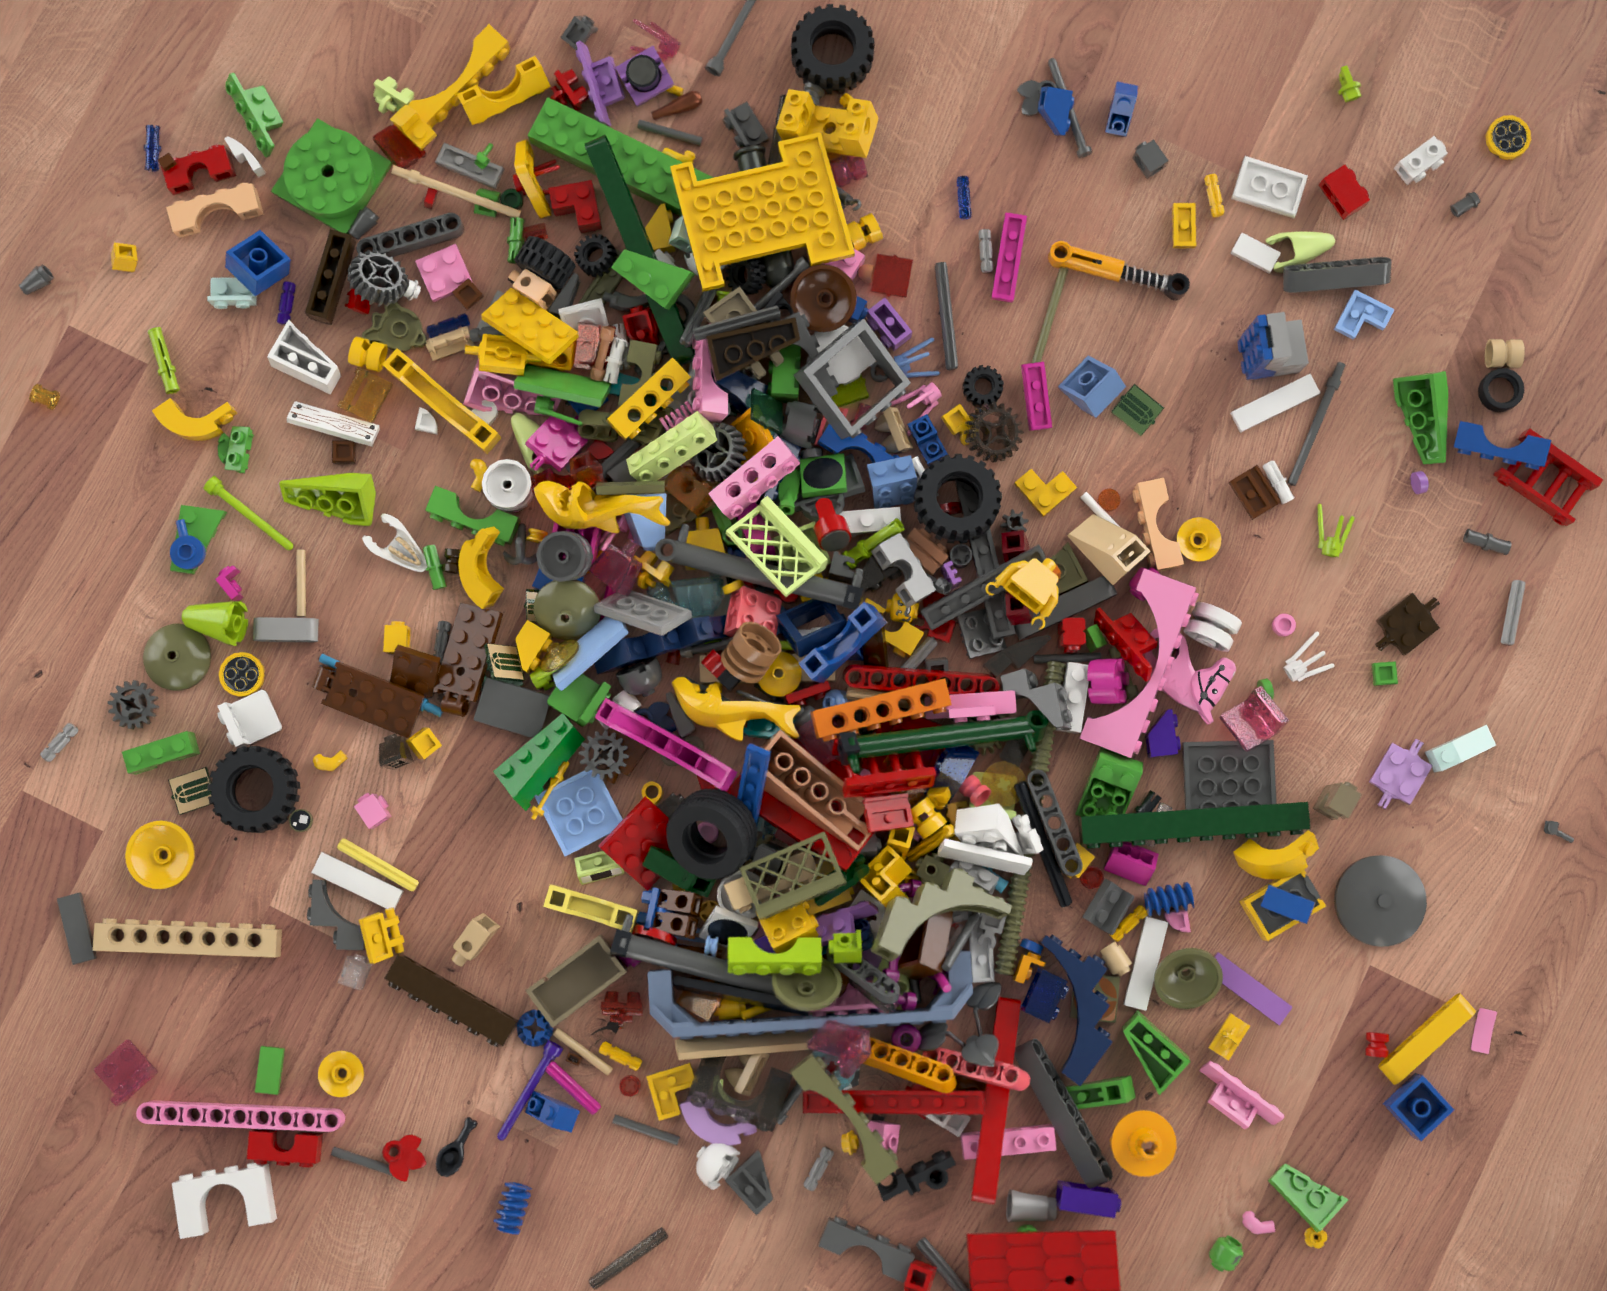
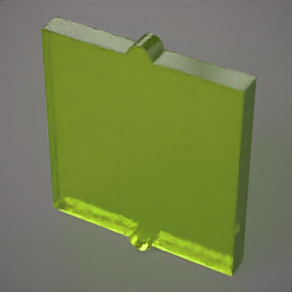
M860 374L858 379L847 385L843 383L838 384L839 387L836 388L838 393L831 396V399L839 408L869 398L865 386L866 380Z

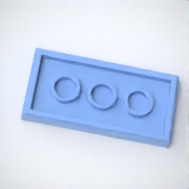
M605 616L549 665L550 669L562 662H566V666L552 673L556 687L561 691L564 690L629 633L626 624Z

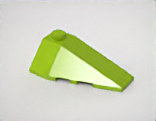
M344 473L279 482L283 500L286 503L306 510L313 508L323 512L324 516L331 517L333 515L343 519L344 523L350 525L371 526L376 496L372 474Z

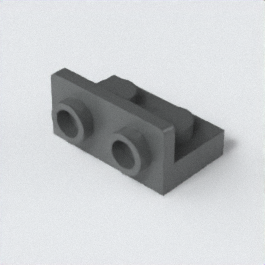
M747 101L731 111L728 108L724 110L725 118H723V122L728 130H733L736 135L734 140L740 149L747 146L762 145L769 141L768 135Z
M1105 878L1084 913L1083 918L1097 928L1113 935L1135 897Z

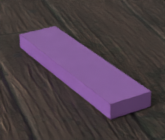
M1217 952L1214 957L1218 960L1223 972L1222 984L1280 1026L1292 1009V1006Z

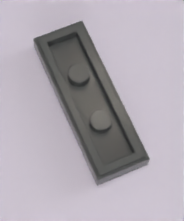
M75 893L58 898L57 902L72 964L75 965L97 959L96 951H93V939L82 894Z

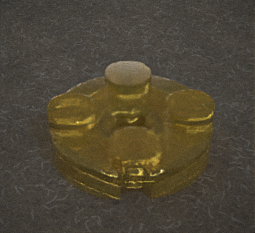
M1001 761L987 768L982 775L981 785H986L991 790V794L987 799L991 804L1008 807L1019 802L1014 785L1021 781L1026 782V777L1018 766L1010 762ZM1000 778L1010 782L1006 791L997 786L1000 783Z

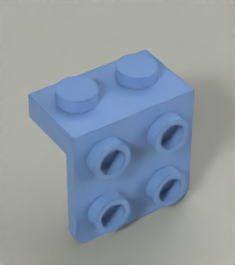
M911 455L867 464L875 509L890 508L900 504L907 505L915 501L914 494L917 488V476Z

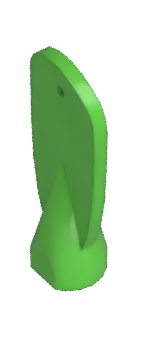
M794 470L790 474L785 475L782 482L779 483L780 503L778 508L785 515H792L795 512L794 503L799 494L801 484L800 470Z

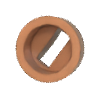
M862 265L858 269V277L864 282L871 283L874 275V265Z

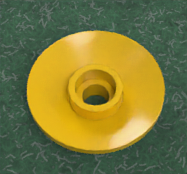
M1196 517L1187 520L1181 525L1177 532L1176 541L1179 542L1183 556L1191 561L1203 562L1214 557L1219 551L1221 533L1218 527L1209 519ZM1199 537L1201 544H1195L1194 538Z
M780 652L763 678L758 682L760 687L769 695L782 697L794 692L802 678L799 662L789 653ZM777 669L783 671V675L780 678H777L774 674Z
M336 1051L329 1054L322 1060L318 1069V1080L321 1087L326 1093L334 1097H346L353 1094L359 1089L364 1079V1068L360 1059L348 1051ZM341 1069L346 1070L347 1074L345 1077L339 1075Z

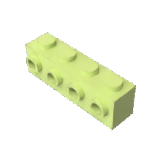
M698 411L685 418L675 427L669 429L666 433L626 459L630 475L637 481H658L717 441L713 425Z

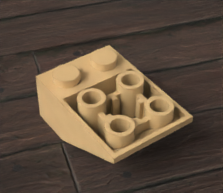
M1095 514L1091 515L1067 535L1112 585L1151 552L1135 534Z

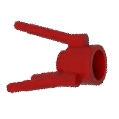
M556 159L534 167L533 173L535 177L558 170L560 168L559 165L549 167L557 162ZM513 174L516 191H523V195H527L517 174ZM542 189L544 194L549 195V190Z

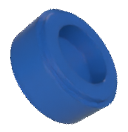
M1026 938L1022 939L1020 944L1021 947L1040 955L1044 948L1042 945Z

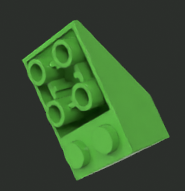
M1100 747L1075 815L1084 817L1125 814L1142 776L1143 762Z

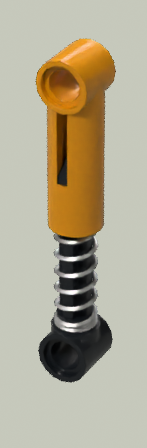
M1065 241L1055 242L1048 254V261L1055 268L1065 267L1119 282L1120 278L1125 279L1126 282L1128 280L1132 281L1133 284L1137 282L1140 283V286L1144 284L1148 288L1151 286L1155 287V290L1159 289L1172 300H1179L1184 297L1190 287L1188 277L1182 273L1169 274L1167 276L1163 274L1161 276L1157 272L1151 273L1150 270L1143 271V268L1136 269L1135 266L1129 267L1128 264L1124 265V260L1070 246ZM1062 251L1066 257L1058 258L1054 252ZM1172 283H1179L1182 290H1175L1172 287Z

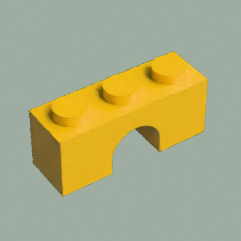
M866 598V603L873 605L878 612H882L884 615L885 608ZM906 621L896 632L885 630L886 644L894 648L892 652L901 658L905 656L910 658L924 635V632Z

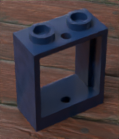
M815 599L806 601L776 615L780 633L799 658L809 654L814 648L821 647L833 640L847 624L845 615L838 612L835 604ZM823 615L831 623L805 636H802L797 630V627Z

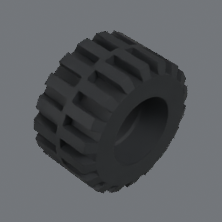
M528 236L514 259L522 270H529L550 283L554 289L562 290L576 267L573 260L562 250L534 236Z

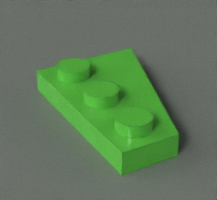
M181 505L178 520H185L188 535L199 539L204 544L206 550L227 512ZM178 530L176 531L175 540L179 538ZM171 561L170 571L195 574L198 569L197 567L192 570H185L176 566Z
M1287 1164L1281 1165L1268 1180L1316 1232H1320L1349 1200L1333 1193L1328 1187L1321 1186L1310 1180V1177Z

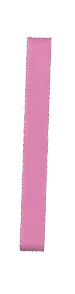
M153 1100L141 1104L136 1112L138 1120L142 1123L332 1132L342 1127L345 1123L343 1111L336 1108ZM148 1106H150L154 1110V1115L152 1118L148 1117L146 1114V1108ZM170 1107L177 1111L175 1119L169 1116ZM193 1108L200 1112L198 1120L194 1119L191 1115ZM216 1109L223 1113L221 1121L214 1117ZM239 1110L246 1114L244 1122L239 1121L237 1118ZM261 1111H265L268 1114L269 1120L267 1123L260 1120ZM284 1112L291 1115L292 1120L290 1124L283 1121L282 1116ZM307 1113L314 1116L315 1121L313 1125H309L305 1121ZM330 1114L337 1117L338 1122L336 1126L329 1124L328 1116Z

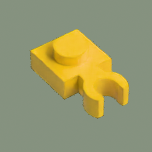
M958 404L941 416V419L952 435L959 432L960 441L964 446L969 444L966 439L967 434H970L973 439L978 437V433L968 427L973 421L961 404Z

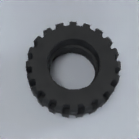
M827 4V7L824 9L821 6L814 8V13L812 14L808 11L804 15V20L798 21L796 31H793L791 54L796 74L799 78L803 77L804 84L812 83L826 90V94L832 95V91L837 90L838 94L845 93V88L848 87L850 90H853L857 87V82L862 83L866 79V73H869L872 68L875 42L872 37L873 31L871 27L866 26L867 20L863 16L858 18L856 10L851 9L848 11L845 5H839V8H835L833 4ZM836 34L846 38L852 44L853 54L847 61L841 64L829 65L819 61L813 55L812 46L820 37Z
M955 454L953 458L946 455L940 461L935 460L932 462L930 467L926 468L922 473L914 494L915 512H918L917 519L919 523L925 525L924 530L929 534L933 532L936 535V539L941 541L944 538L947 539V543L954 544L955 541H959L960 544L967 543L969 539L974 541L982 533L985 534L994 523L1001 507L1002 492L999 491L1001 485L999 480L994 479V471L992 469L987 470L985 468L986 463L982 460L977 463L974 461L975 457L970 455L967 458H962V454ZM950 481H961L968 484L978 496L979 502L976 511L972 515L962 518L953 517L945 513L937 502L939 488L944 483Z
M243 746L237 748L235 752L230 751L225 754L226 758L224 760L220 759L216 763L217 770L211 772L210 777L213 780L212 784H208L207 788L208 791H211V796L208 797L209 804H213L215 807L213 808L214 814L220 816V821L225 825L231 826L232 829L250 833H262L278 828L277 825L284 824L288 820L287 816L295 811L294 804L299 802L300 795H297V789H301L300 782L296 780L298 773L296 769L291 767L292 763L284 758L281 753L259 746ZM252 768L266 771L273 781V795L270 802L263 809L257 811H249L241 807L235 793L239 777L245 771Z

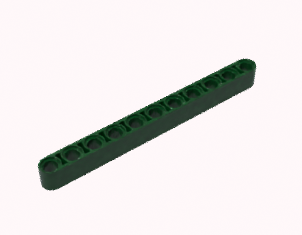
M603 135L585 143L586 151L626 249L658 260L607 136ZM645 294L671 358L673 357L680 366L692 362L695 357V350L692 344L687 348L679 342L685 330V325L676 303L668 310Z

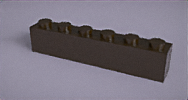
M404 954L397 955L384 978L389 981L388 985L393 989L407 991L409 998L417 1002L422 1000L428 1003L427 1008L438 1014L442 1011L448 1015L447 1019L457 1025L461 1022L468 1026L467 1031L476 1036L482 1034L487 1037L486 1041L497 1048L499 1045L505 1046L519 1022L514 1017Z

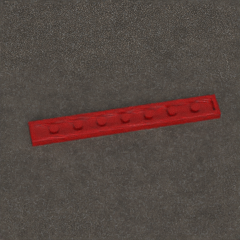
M803 1090V1113L845 1114L834 1102L813 1090ZM841 1090L843 1094L848 1092L856 1103L853 1107L858 1113L862 1111L864 1114L985 1115V1091L941 1093L939 1091Z

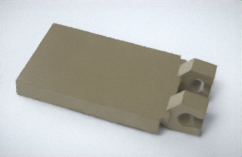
M739 286L704 311L703 315L712 324L757 310ZM779 351L769 356L776 367L785 360ZM759 361L745 368L746 370L750 368L758 380L766 375V371Z

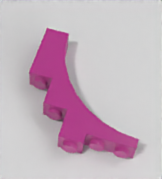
M605 698L595 716L596 719L605 725L662 754L727 792L738 773L706 751L686 742L670 731L608 698Z

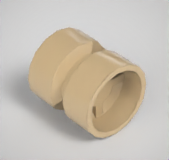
M1489 339L1485 347L1486 366L1488 368H1501L1505 365L1508 368H1521L1525 354L1523 341L1521 339H1510L1504 342L1502 339Z

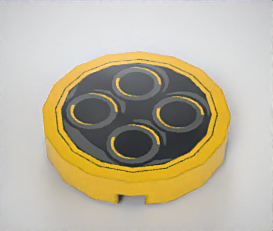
M1513 115L1497 118L1489 126L1486 133V144L1490 152L1504 160L1515 159L1521 156L1531 142V131L1528 125L1521 118Z
M245 652L233 653L221 664L219 670L220 683L224 690L231 695L246 697L256 693L264 683L265 669L261 661L254 655Z

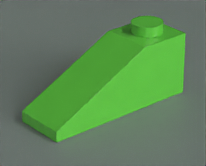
M1131 1075L1083 1083L1081 1087L1078 1084L1066 1086L1078 1109L1122 1104L1136 1098Z

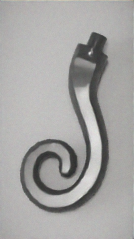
M605 291L602 299L610 303V308L623 312H631L630 308L643 305V308L650 306L645 294L633 297L617 291L614 294ZM681 293L675 303L683 307L686 312V318L683 322L686 328L696 306L686 295Z

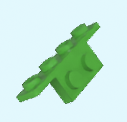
M230 73L225 83V89L234 100L238 113L245 120L247 130L255 138L257 148L262 151L265 157H269L274 149V143L267 131L282 127L284 122L264 85L244 90L235 73Z

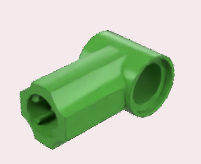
M718 506L714 507L711 510L723 538V543L727 547L737 548L738 546L734 542H730L726 538V530L737 523L736 518L734 517L730 520L721 512ZM740 529L735 531L739 535V538H743L742 531Z

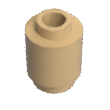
M1113 942L1100 950L1103 955L1101 958L1106 962L1105 964L1112 975L1118 974L1120 977L1131 970L1129 965L1132 962L1121 945L1118 946L1116 942Z

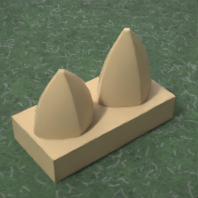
M889 407L883 411L884 414L879 417L874 427L875 430L880 432L892 433L881 445L887 449L885 452L888 454L912 450L913 446L898 408Z
M770 1054L739 1055L740 1061L745 1068H729L724 1070L728 1081L735 1087L734 1090L742 1095H751Z

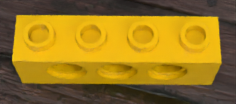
M672 357L606 421L624 440L628 437L632 440L641 432L639 426L644 422L649 424L657 416L655 413L657 409L661 406L665 409L674 400L671 397L674 393L678 391L681 394L690 385L687 381L691 376ZM662 380H669L672 383V390L664 391L660 386V382ZM646 395L654 396L656 405L652 407L647 406L644 402V397ZM636 410L640 414L639 421H630L628 419V412Z

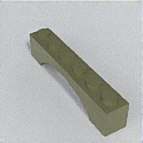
M811 1053L790 1070L791 1075L804 1091L810 1089L822 1094L834 1102L847 1115L862 1142L864 1160L861 1162V1165L875 1184H879L899 1168L895 1162L898 1160V1157L891 1148L885 1149L882 1145L884 1139L876 1129L872 1132L868 1127L869 1119L862 1111L858 1113L853 1105L856 1103L849 1093L843 1094L838 1088L841 1086V1083L834 1074L828 1075L825 1071L827 1065L819 1055L815 1058Z

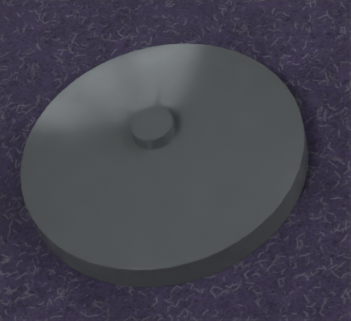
M1378 855L1362 858L1351 864L1343 872L1335 888L1334 906L1341 925L1353 938L1368 945L1385 947L1407 940L1418 930L1426 913L1427 898L1420 877L1408 864L1394 857Z

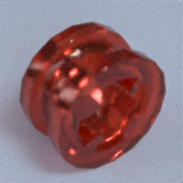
M634 1075L625 1076L619 1084L621 1093L628 1097L637 1094L641 1087L640 1080ZM626 1080L628 1082L633 1080L635 1082V1091L632 1092L631 1089L629 1092L626 1091L625 1087L627 1085L624 1082Z

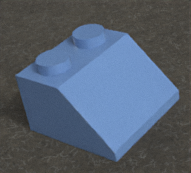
M1087 356L1058 387L1082 411L1096 418L1126 386L1115 369Z

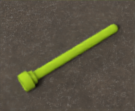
M213 476L206 482L203 490L208 494L221 497L286 550L293 549L294 545L291 541L226 491L220 479Z

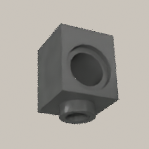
M1154 139L1149 143L1144 141L1135 148L1133 160L1147 179L1164 169L1169 161Z

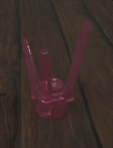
M633 19L635 24L661 41L658 47L661 52L657 51L659 57L667 60L668 57L673 59L676 56L681 45L677 39L670 36L654 22H650V25L656 31L639 20ZM636 46L630 47L631 50L638 52L646 50L645 48Z

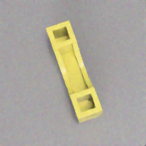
M553 884L549 886L543 906L590 919L617 929H622L626 915L630 914L633 915V924L630 932H632L639 913L638 909Z

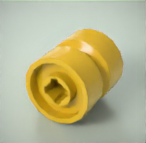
M872 213L861 217L858 223L853 221L847 224L853 248L857 251L865 248L868 242L873 244L883 239L879 224ZM861 228H865L868 234L867 236L864 235L863 230Z
M356 336L349 349L348 363L358 367L366 365V368L369 370L381 372L384 367L382 364L386 361L388 347L386 344L376 341L370 343L368 339Z
M928 796L911 809L913 824L917 825L916 830L923 839H926L947 823L940 812L934 811L935 805ZM925 812L929 817L923 821L920 815Z

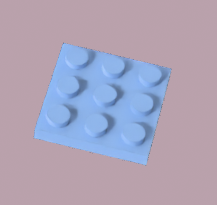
M584 770L557 784L542 807V810L545 812L544 816L565 857L609 835L623 820L604 781L600 779V774H597L594 778L592 777V770L588 772ZM547 790L543 791L539 796H534L538 804Z

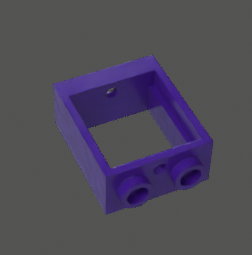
M1062 1180L1057 1181L1055 1198L1057 1207L1060 1210L1115 1218L1116 1212H1120L1121 1198H1118V1194L1112 1188L1097 1186L1090 1189L1086 1184Z

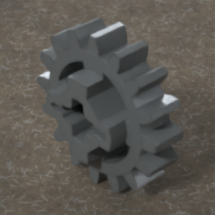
M133 680L131 685L130 682L125 681L124 688L117 685L116 689L118 692L110 693L114 699L107 703L113 705V708L108 712L115 714L112 720L115 722L120 721L119 726L125 727L127 725L128 729L133 730L136 725L137 728L141 729L143 728V722L146 724L151 723L149 720L150 716H157L153 709H159V706L154 704L158 697L151 695L155 690L152 688L147 689L148 684L142 682L139 686V681ZM132 691L131 695L125 696L127 692ZM127 701H133L140 709H134ZM142 714L140 718L134 719L136 715Z
M604 730L603 735L595 731V738L588 735L589 743L581 744L585 751L579 752L585 758L580 761V764H587V767L584 769L585 772L592 770V777L595 778L597 774H600L601 780H604L606 774H608L610 779L613 778V772L621 774L619 767H626L627 765L623 762V759L629 758V755L624 754L628 746H621L624 739L616 740L617 734L615 732L608 736L607 730ZM609 740L612 741V743L608 745H601L598 741ZM592 747L594 749V757L590 761L589 752ZM618 749L619 759L616 763V761L614 760V753ZM601 750L605 752L609 750L607 754L608 760H599ZM603 764L607 765L610 769L599 770L597 767Z

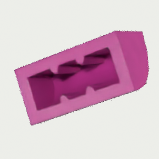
M1123 842V846L1111 847L1104 870L1146 886L1155 871L1159 854L1137 845L1132 846L1130 842Z

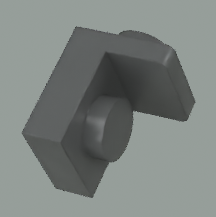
M574 16L560 38L575 50H578L576 42L581 41L585 44L590 35L598 31V28L594 26L595 22L588 16Z

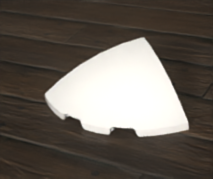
M842 326L831 332L815 331L814 335L820 345L817 347L818 353L848 327ZM857 336L828 361L830 367L826 369L829 376H835L838 384L843 383L847 385L858 379L860 374L868 366L871 367L876 360Z

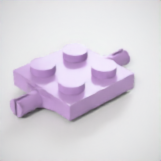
M1415 739L1409 750L1391 743L1369 783L1375 785L1384 793L1377 804L1378 806L1386 809L1392 798L1399 799L1408 805L1412 803L1432 768L1431 764L1425 762L1417 755L1424 744L1423 742Z

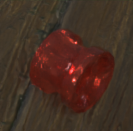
M1095 866L1087 867L1080 876L1081 884L1089 889L1100 887L1104 881V873Z

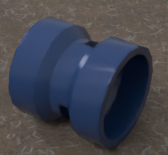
M866 919L854 920L855 932L856 930H861L862 951L871 949L875 938L871 932L872 929L869 921Z

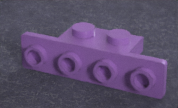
M578 41L576 42L578 48L576 55L584 68L582 75L590 88L588 95L596 108V111H594L595 118L598 122L611 127L606 106L625 99L614 60L609 56L592 63L588 47L583 42Z
M860 901L854 906L840 908L834 913L818 916L816 920L819 927L816 930L819 934L817 938H821V947L829 945V940H833V933H856L854 920L878 914V908L870 901Z

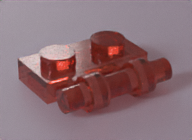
M578 322L577 331L579 338L576 339L574 368L591 369L592 366H595L599 342H601L599 337L601 325ZM608 325L609 327L614 328L616 332V326ZM610 341L606 358L610 355L613 341ZM606 359L603 367L605 370L608 364V361H606Z

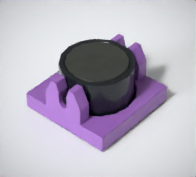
M654 46L615 67L637 107L675 86Z

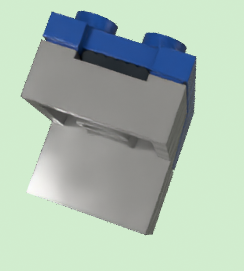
M1285 312L1257 315L1238 340V350L1243 355L1241 370L1243 374H1246V380L1297 374L1309 363L1302 320L1286 322Z

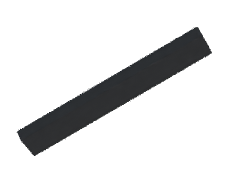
M677 975L674 978L673 985L677 990L804 1016L810 1015V1011L797 1010L785 1005L775 995Z

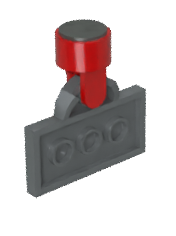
M853 454L844 456L847 481L846 493L803 498L800 484L799 494L794 503V513L802 511L806 518L816 522L814 532L819 547L825 551H838L850 542L851 533L847 521L839 514L845 505L844 498L865 492V487ZM779 492L775 499V504L777 506L780 503Z

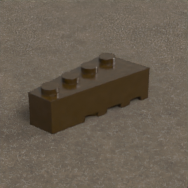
M796 317L706 336L705 339L715 382L798 342L800 335Z

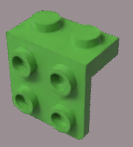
M581 674L564 690L561 691L555 687L547 699V704L561 714L563 713L581 727H584L588 722L592 724L595 721L597 708L603 703L605 698L609 699L611 696L608 692L611 685L605 681L599 685L584 674Z

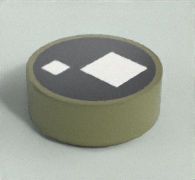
M298 809L290 815L289 824L293 830L305 832L312 827L313 816L307 810Z

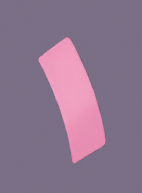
M1479 1009L1472 1038V1051L1489 1053L1492 1031L1497 1015L1496 1011Z

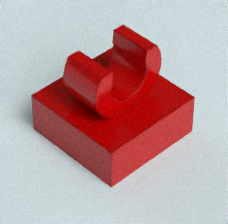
M355 289L347 292V295L350 297L349 302L345 303V307L360 314L369 315L371 306L369 301L366 299L361 301V295H354Z

